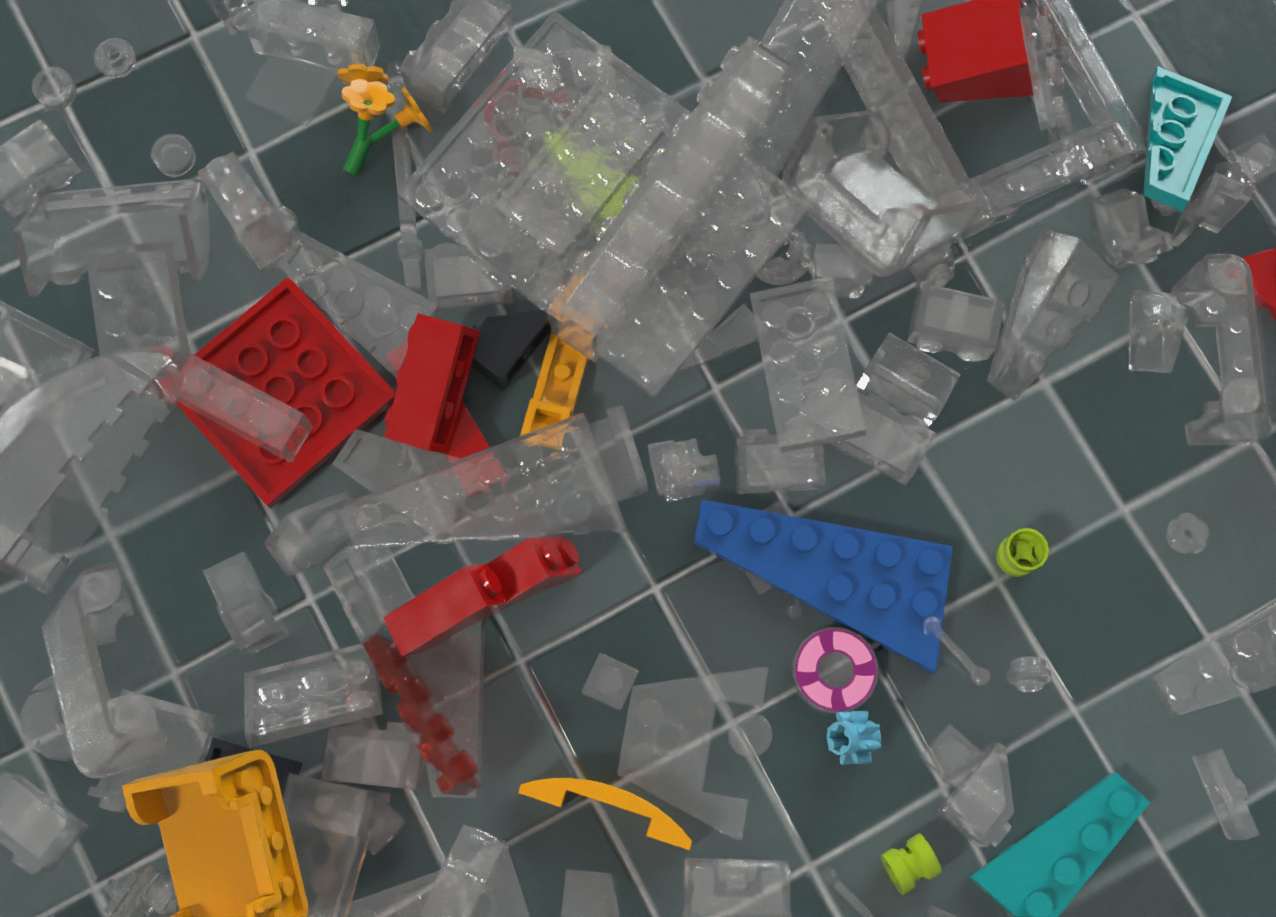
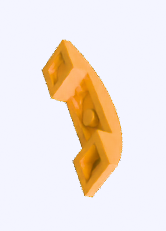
M562 286L552 320V332L533 399L530 398L520 440L562 449L590 354L602 295Z
M549 778L520 785L518 793L561 808L567 791L651 818L645 836L690 850L691 839L669 816L648 801L623 789L601 782L575 778Z

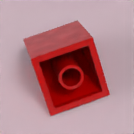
M971 0L921 14L923 30L917 32L918 42L922 54H927L928 66L922 68L923 79L926 89H933L940 102L1027 97L1042 94L1032 25L1022 0Z

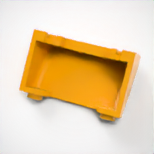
M263 750L243 752L139 778L122 785L126 808L130 817L140 825L159 823L179 906V911L169 917H308V901L277 773L272 758L267 752Z

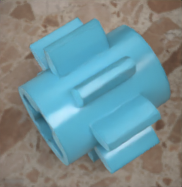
M867 711L836 713L837 722H834L827 728L829 751L840 755V764L842 765L871 763V753L881 748L879 724L867 721Z

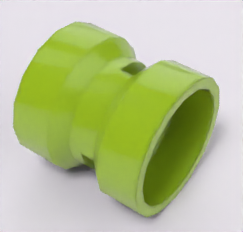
M1018 529L998 545L996 551L997 564L1003 572L1010 576H1026L1045 563L1049 553L1048 543L1044 536L1034 529Z
M920 833L907 839L906 848L899 850L891 848L880 854L886 872L901 895L915 889L916 882L920 881V878L923 877L931 880L942 874V869L935 853Z

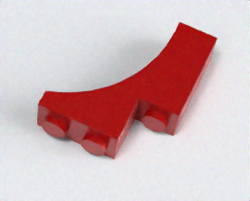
M564 536L528 538L487 564L463 567L387 614L383 619L402 657L424 653L461 630L516 602L546 589L569 582L581 575L582 571L578 565V552L570 541L565 540Z

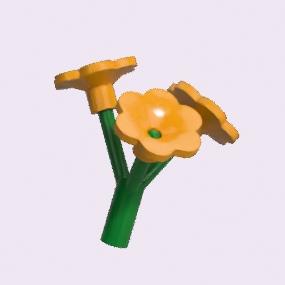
M352 64L348 68L337 70V77L343 80V84L348 85L342 89L341 96L343 100L349 103L350 109L358 112V135L343 168L345 171L358 176L371 145L400 126L404 129L411 123L416 122L422 125L429 133L433 131L415 100L409 94L406 87H403L401 91L405 100V108L394 115L396 119L368 136L369 122L374 118V115L384 114L386 108L392 107L395 103V96L387 92V86L384 85L388 83V75L380 67H366L361 64Z

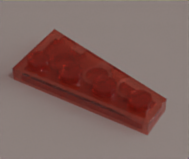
M375 634L362 643L386 689L394 696L398 693L400 694L402 700L397 703V710L404 723L415 733H421L423 740L420 741L417 747L423 759L427 763L431 762L438 771L442 772L443 775L435 780L442 794L467 796L480 787L479 782L474 776L479 772L474 760L466 750L463 749L460 752L451 738L455 735L453 726L442 712L435 713L428 701L432 697V693L427 684L419 675L413 677L405 664L410 660L409 656L402 657L394 640L391 641V639L379 634Z

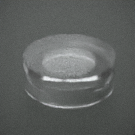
M48 67L41 70L32 82L34 96L44 107L51 110H59L69 106L77 94L74 80L68 72L59 67Z
M166 134L160 137L152 147V160L164 175L170 177L182 176L189 172L195 163L194 149L189 141L179 134Z
M744 713L735 718L730 724L728 741L731 748L740 756L756 757L763 754L769 748L772 742V729L769 722L763 716L756 713Z

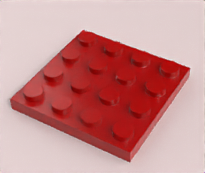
M289 277L285 278L159 383L160 387L270 509L390 407L396 394Z

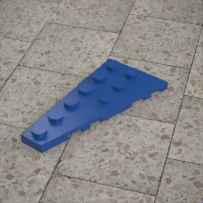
M701 500L693 544L729 564L757 576L777 590L780 589L799 599V602L857 634L861 633L883 645V648L916 663L919 665L918 667L930 674L936 673L953 546Z

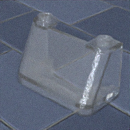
M871 110L810 117L783 171L782 186L784 192L789 199L875 275L888 277L903 272L968 229L975 222L984 207L982 202L964 189H954L946 192L936 205L885 162L884 158L891 145V132L887 124Z
M1206 254L1171 288L1173 308L1184 306L1191 310L1196 317L1194 319L1195 327L1215 326L1222 385L1219 401H1208L1203 405V416L1185 425L1187 445H1248L1257 443L1269 435L1273 428V412L1260 300L1250 267L1244 259L1233 254Z
M115 561L83 571L46 617L42 626L43 638L73 761L81 773L94 779L104 778L172 757L166 734L161 732L155 711L147 699L136 694L123 695L113 699L109 697L97 646L117 641L116 629L119 622L124 617L134 615L128 591Z

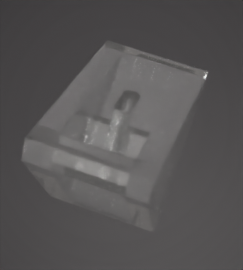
M1132 290L1130 292L1129 370L1171 373L1173 371L1187 323V317L1173 293Z

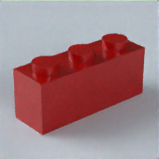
M417 313L415 323L412 324L408 332L407 342L409 346L405 361L397 373L396 384L398 387L393 405L390 406L385 417L386 431L384 438L427 451L448 452L478 342L479 330Z

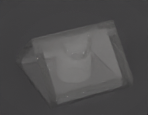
M889 332L865 369L857 386L928 428L945 406L960 374Z

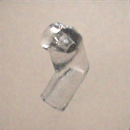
M518 45L515 47L513 66L533 70L540 87L547 92H557L563 87L565 74L554 54Z

